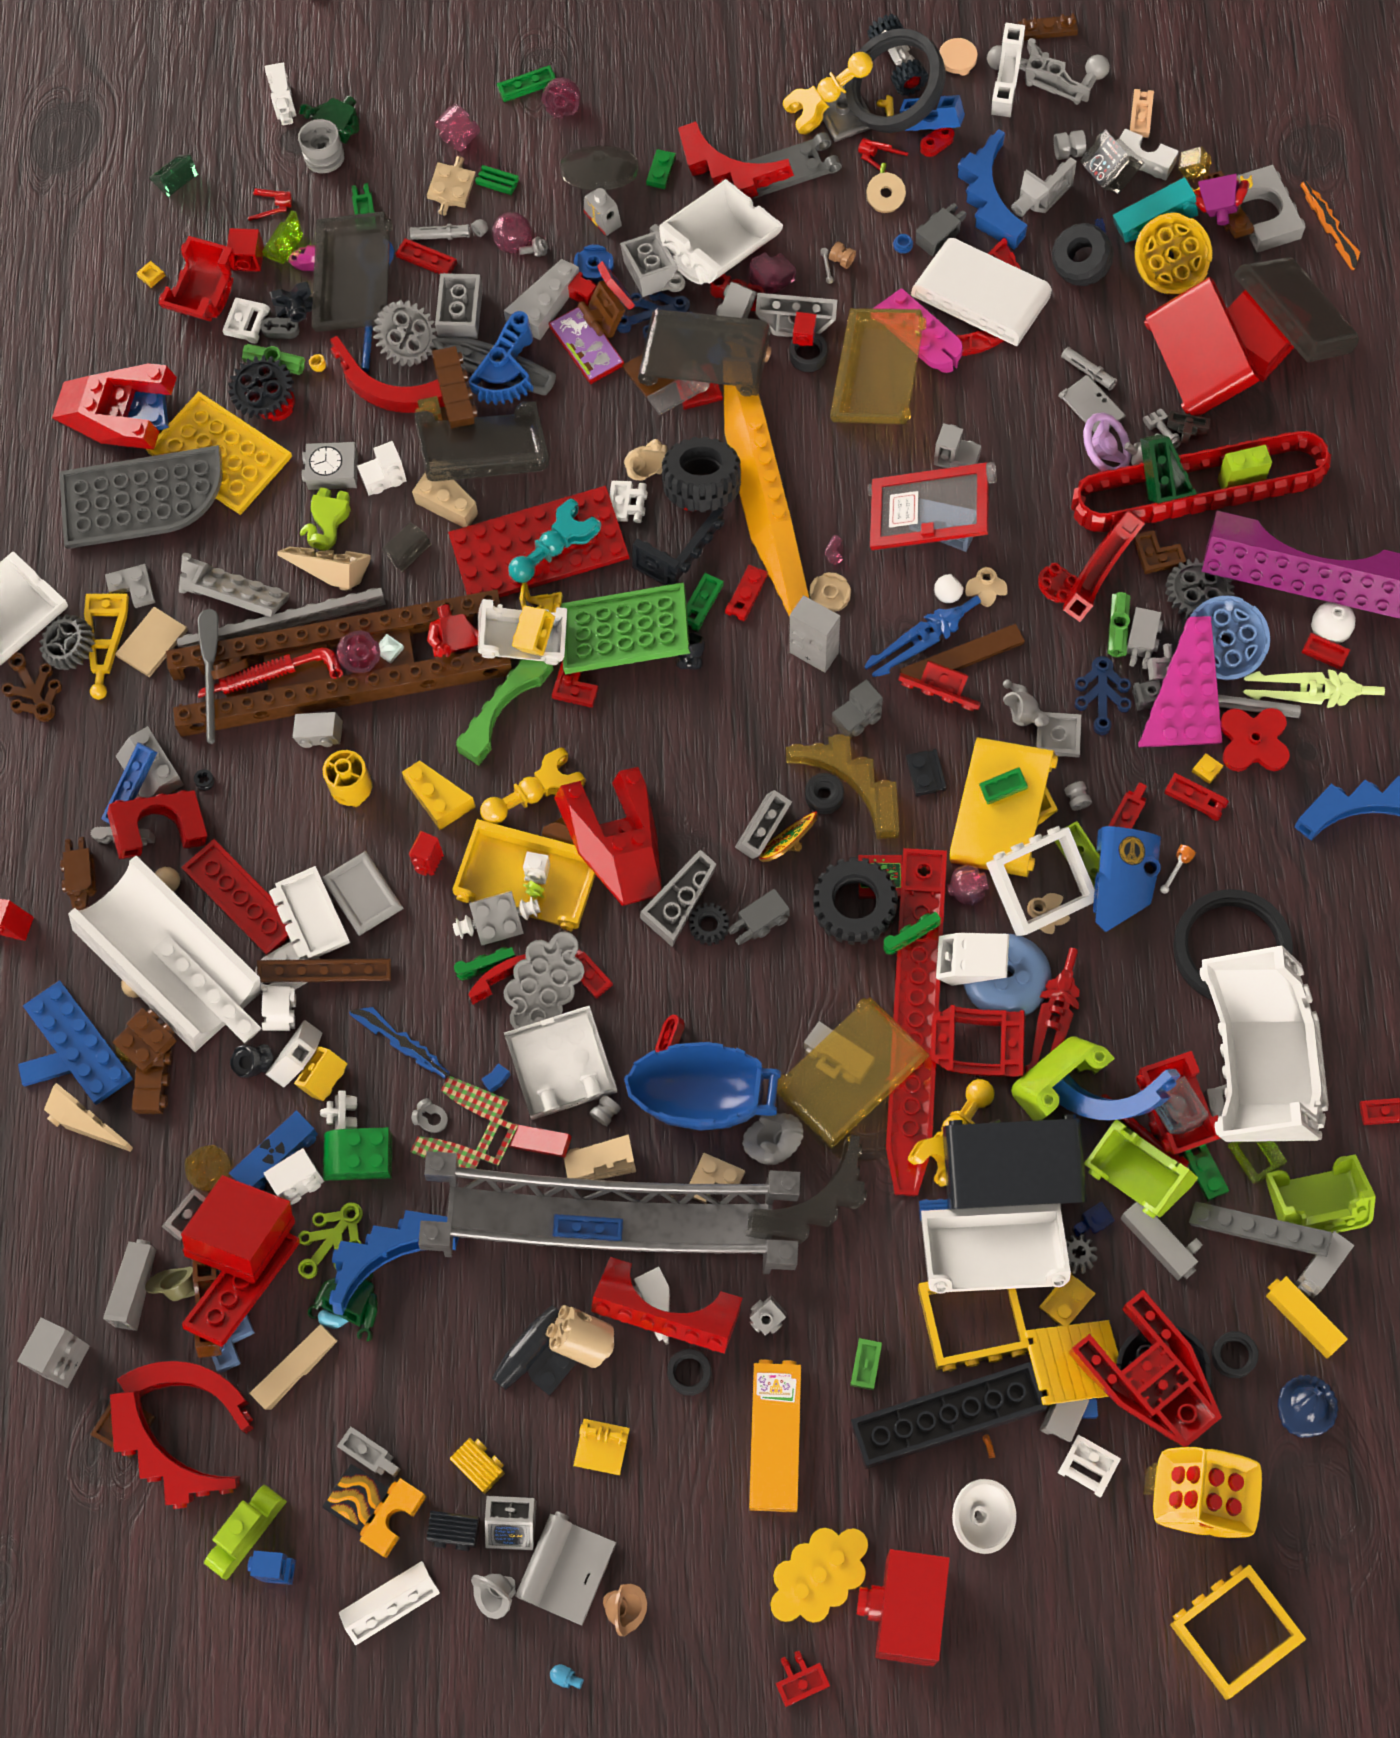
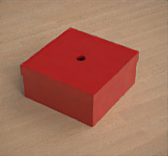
M1255 279L1227 308L1262 382L1306 336V329L1311 318Z
M222 1175L181 1233L184 1256L255 1284L295 1224L291 1203L289 1200Z

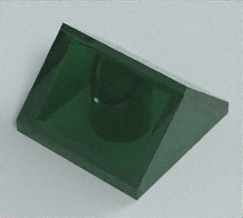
M190 154L178 155L150 176L149 179L169 197L196 177L198 173Z

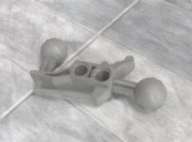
M1030 38L1027 45L1030 58L1029 60L1021 58L1019 66L1020 70L1025 71V84L1027 86L1034 85L1053 94L1063 96L1074 101L1076 105L1081 100L1088 102L1090 91L1095 81L1103 79L1110 70L1108 59L1098 54L1091 56L1085 65L1087 74L1080 84L1072 80L1065 71L1066 62L1049 58V53H1043L1035 44V39ZM1002 45L992 47L987 54L988 64L994 70H999Z

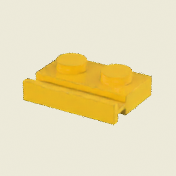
M1070 1273L1069 1282L1062 1287H1055L1039 1308L1046 1312L1060 1326L1070 1325L1093 1298L1095 1293Z

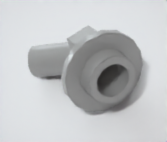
M535 237L532 240L531 246L519 247L520 255L534 253L535 256L541 257L547 254L548 245L544 239Z

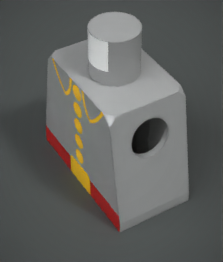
M602 187L596 188L584 197V213L605 236H608L622 226L617 204Z

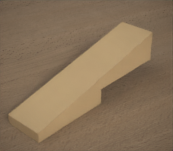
M320 1324L250 1394L265 1410H272L303 1375H307L338 1340Z

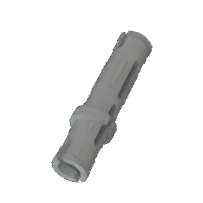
M469 224L410 227L411 240L438 238L452 240L457 237H470Z
M1067 347L1063 351L1061 358L1086 373L1094 382H1099L1109 391L1114 388L1117 379L1106 373L1103 367H1097L1071 349V347Z

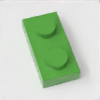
M859 1338L850 1386L874 1390L882 1346L881 1342Z

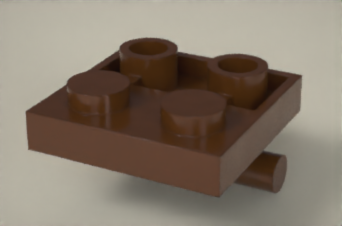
M599 281L588 306L585 302L578 304L579 309L583 313L584 320L590 328L594 329L598 336L604 334L607 339L613 338L626 309L605 281Z

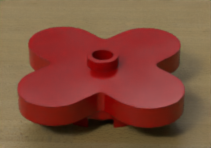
M1267 708L1261 711L1255 718H1252L1241 709H1230L1223 714L1220 721L1221 731L1231 739L1223 753V762L1226 767L1233 771H1244L1252 763L1258 762L1267 770L1278 771L1286 766L1290 753L1288 748L1277 739L1283 733L1287 724L1286 717L1280 710Z

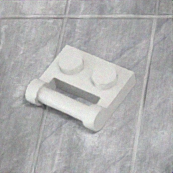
M235 297L223 328L224 335L245 339L254 344L257 343L261 322L269 314L270 307L263 303ZM253 312H258L252 330L247 331Z
M1078 1434L1058 1473L1062 1476H1069L1095 1491L1094 1494L1101 1497L1121 1458ZM1072 1461L1101 1476L1100 1483L1070 1467Z

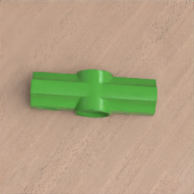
M251 344L244 346L243 362H247V359L253 362L254 356L261 360L263 355H265L268 361L272 356L275 362L279 359L282 365L285 364L290 373L297 375L303 373L304 357L280 352L275 346L267 348Z
M1123 592L1112 594L1108 654L1112 657H1121L1127 654L1130 595ZM1115 623H1121L1123 626L1119 627Z

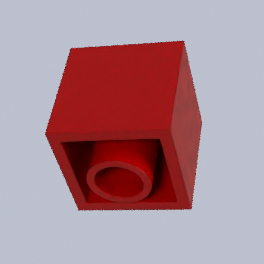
M229 228L227 246L233 248L235 256V268H231V270L261 272L264 244L259 229Z

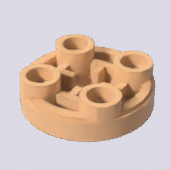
M950 39L939 50L945 64V70L951 73L965 76L969 74V71L977 62V49L973 43L966 39Z

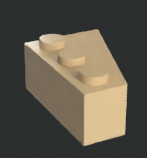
M433 460L412 491L415 503L461 527L470 526L478 515L476 502Z
M629 1135L582 1149H570L564 1158L567 1178L600 1180L636 1172Z

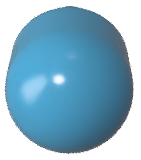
M558 1664L550 1671L552 1682L561 1687L569 1688L572 1685L580 1689L584 1680L575 1676V1671L567 1666Z

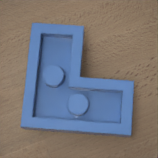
M248 1314L222 1347V1355L212 1356L219 1374L241 1364L234 1343L255 1333Z

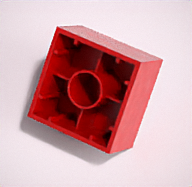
M890 1549L886 1558L883 1586L872 1585L871 1589H868V1587L859 1588L856 1615H867L868 1620L879 1622L875 1658L932 1667L939 1661L949 1557Z

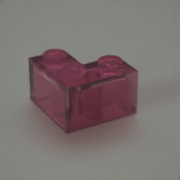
M764 252L760 256L754 257L750 262V283L762 287L766 294H776L796 280V268L781 253L770 258Z

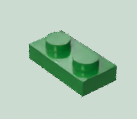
M656 150L646 180L647 186L666 189L676 159V153Z

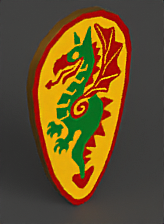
M812 812L775 836L766 844L758 859L762 862H767L778 858L788 850L800 851L802 845L799 843V840L813 826L818 818V813Z

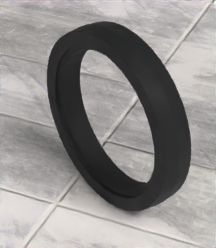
M911 29L886 31L872 38L858 51L867 53L873 62L880 54L891 48L904 45L914 46L926 53L930 63L929 82L920 99L906 111L893 116H877L864 108L860 94L863 78L854 77L845 84V95L850 109L860 122L872 130L883 133H895L909 129L930 114L942 95L946 79L943 58L935 44L917 31Z
M1236 889L1208 893L1190 905L1177 924L1174 934L1173 952L1178 970L1192 989L1212 1001L1213 998L1206 981H1202L1200 971L1193 963L1188 948L1190 928L1207 911L1225 906L1249 910L1262 918L1270 927L1277 946H1283L1291 955L1293 953L1292 936L1284 917L1270 902L1254 893Z

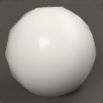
M948 574L938 578L934 591L940 601L953 603L959 600L963 594V586L952 574Z

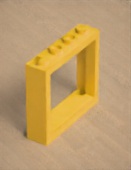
M928 1282L918 1284V1292L937 1370L943 1369V1372L954 1371L957 1369L956 1366L965 1364L966 1367H974L980 1364L979 1361L987 1359L989 1363L1003 1360L1002 1356L1011 1355L1012 1358L1026 1355L1025 1352L1028 1351L1029 1340L1025 1339L1024 1331H1026L1016 1288L1007 1289L1020 1342L943 1358L929 1295L937 1293L929 1289Z
M1239 1565L1230 1572L1232 1577L1226 1582L1223 1579L1219 1580L1210 1587L1213 1590L1212 1593L1207 1597L1204 1594L1198 1596L1192 1601L1194 1606L1188 1611L1184 1608L1172 1616L1175 1621L1170 1624L1225 1700L1233 1697L1306 1640L1251 1565L1244 1568L1242 1565ZM1245 1577H1248L1291 1636L1228 1684L1184 1624Z

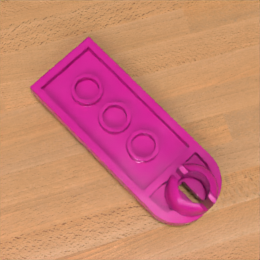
M902 288L871 309V315L928 366L944 373L952 372L953 366L955 368L958 367L962 356V343L960 339Z

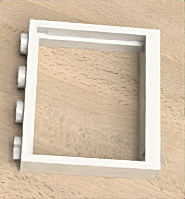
M1060 826L1049 829L1047 830V835L1042 837L1039 834L1029 838L1030 843L1026 845L1023 842L1010 847L1012 851L1006 854L1005 851L999 852L993 856V860L986 863L1016 936L1027 935L1094 902L1095 889L1069 827L1060 829ZM1059 839L1082 896L1027 921L1004 864Z

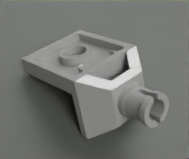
M1070 157L1065 163L1062 162L1058 166L1057 171L1053 175H1049L1045 182L1026 170L1023 176L1020 197L1011 207L1013 212L1019 217H1023L1029 209L1034 212L1046 213L1073 185L1077 161Z

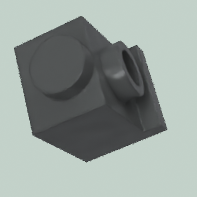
M1159 680L1141 684L1139 682L1134 683L1132 695L1137 711L1153 707L1162 687Z

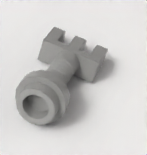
M1162 409L1157 410V414L1155 412L1151 413L1150 418L1149 416L1143 417V421L1149 430L1157 427L1162 435L1170 438L1175 449L1181 444L1180 436L1177 433L1172 434L1164 424L1168 422V416Z

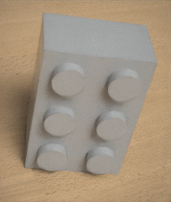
M440 273L435 320L438 338L461 337L478 339L483 291L480 274Z

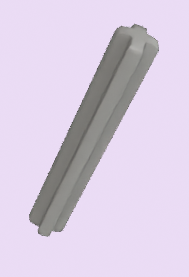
M1218 695L1219 708L1241 709L1260 713L1267 708H1275L1280 710L1286 717L1299 718L1301 713V706Z

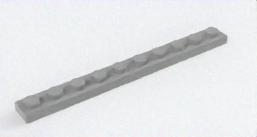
M371 588L366 592L351 593L342 598H331L325 602L311 603L298 609H287L285 612L274 614L272 617L265 615L262 618L247 619L238 624H227L222 628H218V641L297 627L385 605L384 595L381 588ZM199 633L194 635L187 634L182 638H178V647L184 648L200 645Z

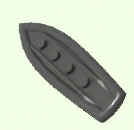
M443 337L432 339L437 350L456 346L457 352H461L464 364H461V368L466 369V372L471 374L475 372L494 346L470 338ZM518 355L515 360L529 374L534 388L532 393L547 395L554 386L556 374ZM518 375L513 380L502 384L512 387L523 379Z

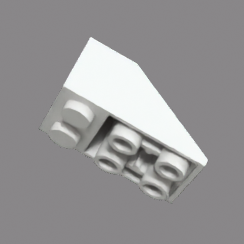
M954 933L939 936L936 978L951 986L1007 978L1009 934Z

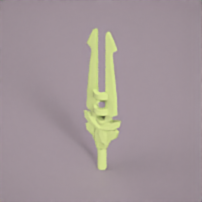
M1328 670L1329 679L1325 678L1322 672L1265 676L1260 671L1245 676L1244 680L1301 683L1300 692L1244 690L1243 693L1255 700H1260L1261 697H1270L1320 705L1324 699H1329L1327 708H1331L1336 703L1339 706L1346 705L1350 699L1361 694L1384 695L1385 687L1362 686L1351 680L1346 673L1340 672L1337 675L1333 670ZM1308 684H1310V690H1309V692H1307V685H1308ZM1325 684V692L1323 693L1322 687Z

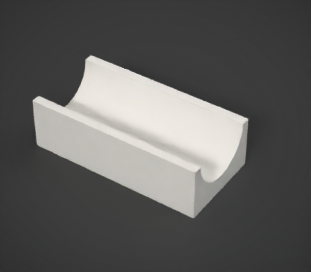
M137 856L129 861L128 869L121 880L102 899L86 909L77 910L74 908L68 913L72 930L194 1052L226 1024L153 953L152 950L167 935L242 1009L261 993L260 977Z

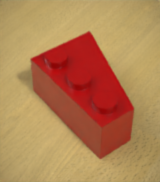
M0 899V935L26 941L34 917L10 900Z

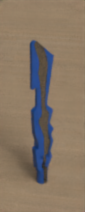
M373 1007L351 1010L349 1012L350 1016L377 1035L380 1032L390 1039L391 1046L403 1054L416 1059L415 1062L430 1072L437 1073L444 1079L449 1075L450 1072L439 1064L437 1056L429 1054L427 1047L421 1046L419 1041L411 1040L407 1032L397 1033Z

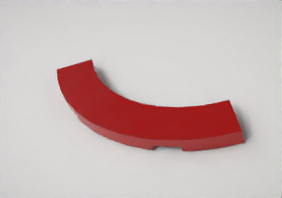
M984 330L956 335L962 343V356L986 351L1004 341Z

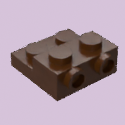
M141 1008L126 1023L128 1027L112 1043L145 1073L177 1041L172 1036L175 1032L166 1023L163 1026L157 1022L159 1017L151 1009L146 1011Z

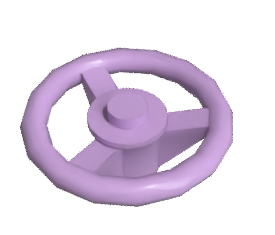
M1103 412L1093 414L1086 421L1083 430L1084 445L1093 464L1101 471L1129 466L1131 454L1124 449V445L1127 442L1130 443L1122 424L1112 415ZM1097 421H1100V423H1099V425H1098V427H1097V429H1096V431H1095V433H1094V435H1093V437H1092L1093 425H1094ZM1109 424L1120 437L1123 453L1117 450V441L1109 432ZM1101 459L1121 464L1117 467H1111L1106 465Z

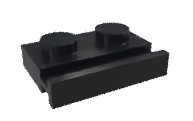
M937 749L906 755V762L916 797L937 793V791L941 790L946 791L947 787Z

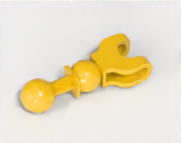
M854 53L848 60V68L837 77L831 72L829 73L831 77L822 79L817 88L812 86L806 90L796 89L783 100V107L789 113H796L803 109L802 115L795 124L800 134L806 135L821 124L825 110L830 107L828 103L836 101L841 91L844 94L846 93L843 86L854 77H866L871 72L873 62L867 53Z
M562 747L544 756L542 766L538 771L534 772V777H526L519 785L514 784V793L503 799L498 797L486 799L480 808L481 817L486 822L499 824L506 819L508 810L521 803L524 808H527V803H536L543 795L548 797L556 794L561 785L581 781L582 786H584L586 778L580 772L565 775L558 771L568 760V752Z
M983 1079L972 1081L966 1088L967 1102L960 1111L951 1112L950 1117L943 1122L942 1126L949 1125V1121L963 1120V1124H975L971 1119L978 1108L989 1106L994 1099L995 1092L993 1086ZM942 1127V1132H937L933 1138L918 1141L908 1156V1161L913 1165L923 1163L929 1156L934 1157L938 1165L934 1181L940 1187L946 1185Z

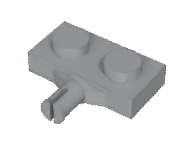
M1172 644L1163 645L1164 657L1147 660L1149 681H1163L1166 677L1167 669L1173 657Z

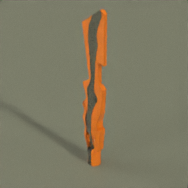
M1307 181L1302 182L1300 186L1305 192V198L1311 209L1317 213L1318 219L1326 233H1331L1336 240L1335 247L1351 270H1355L1360 251L1338 229L1340 221L1332 216V209H1329L1328 203L1321 199L1320 193L1313 190Z

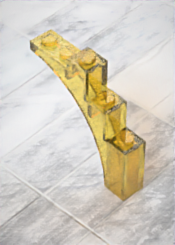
M836 734L833 737H828V745L822 743H815L811 746L793 744L786 747V763L806 764L831 772L847 782L860 795L873 819L877 839L899 837L896 782L881 780L874 783L873 759L858 757L855 760H851L850 736Z

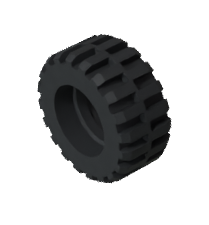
M692 437L691 440L685 439L680 444L676 443L667 451L662 461L664 493L673 504L677 503L678 507L682 509L687 508L688 511L692 512L695 510L700 512H706V510L715 511L718 507L723 508L727 506L728 502L731 503L736 498L741 486V465L737 452L732 447L730 448L729 444L726 442L721 443L716 438ZM707 473L709 475L698 476L693 474Z
M850 857V861L844 862V859L838 860L837 865L833 866L831 864L826 868L825 873H821L818 883L815 884L813 903L818 924L825 929L827 935L835 936L836 941L841 943L845 940L848 941L849 945H854L855 942H861L862 945L867 944L869 939L873 941L878 939L881 933L885 934L889 929V925L893 923L897 910L898 896L894 880L890 879V874L886 869H881L880 864L877 862L871 864L867 858H862V861L856 860V857ZM860 883L873 890L876 897V906L871 914L863 918L852 919L843 916L837 911L834 902L835 895L839 889L848 884Z

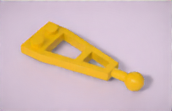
M86 594L84 617L85 621L91 626L93 633L92 616H118L111 639L95 640V637L92 639L96 644L91 646L93 652H89L91 671L96 676L95 684L90 688V694L97 700L103 699L107 694V689L103 685L104 674H110L128 615V594ZM96 649H108L103 665H98Z

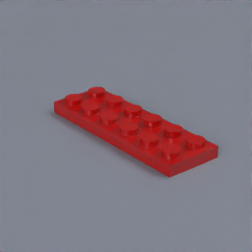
M215 839L181 867L265 955L275 951L289 939L285 926L288 924H283L277 911L279 906H275L271 896Z
M288 1233L255 1284L221 1271L183 1321V1329L223 1347L300 1244L299 1237Z

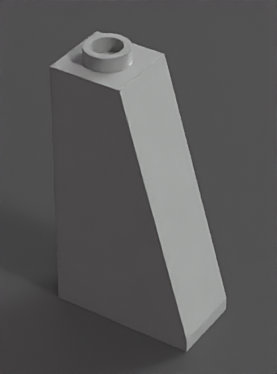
M137 1239L136 1243L128 1242L103 1318L116 1328L138 1330L147 1292L145 1285L150 1279L156 1249L150 1245L149 1241Z

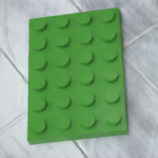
M684 583L561 603V608H567L565 652L563 658L565 674L690 654Z

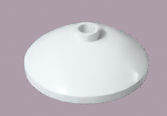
M988 1479L972 1481L961 1490L955 1500L952 1515L953 1526L958 1539L966 1548L976 1553L989 1554L1000 1550L1006 1545L1014 1532L1016 1508L1011 1494L1002 1484Z

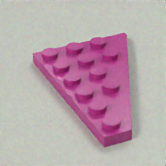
M1211 616L1189 617L1187 619L1176 652L1171 659L1166 677L1163 679L1162 687L1150 712L1149 720L1146 722L1145 730L1141 740L1138 742V747L1222 743Z

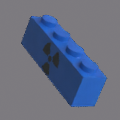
M296 1110L233 1168L229 1174L236 1181L263 1190L268 1182L264 1172L302 1148L310 1147L316 1141L318 1133Z

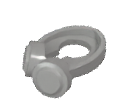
M428 1098L421 1100L417 1104V1109L412 1112L413 1124L419 1125L428 1132H441L448 1124V1117L441 1107L432 1104ZM422 1113L439 1114L441 1121L437 1125H430L428 1119Z

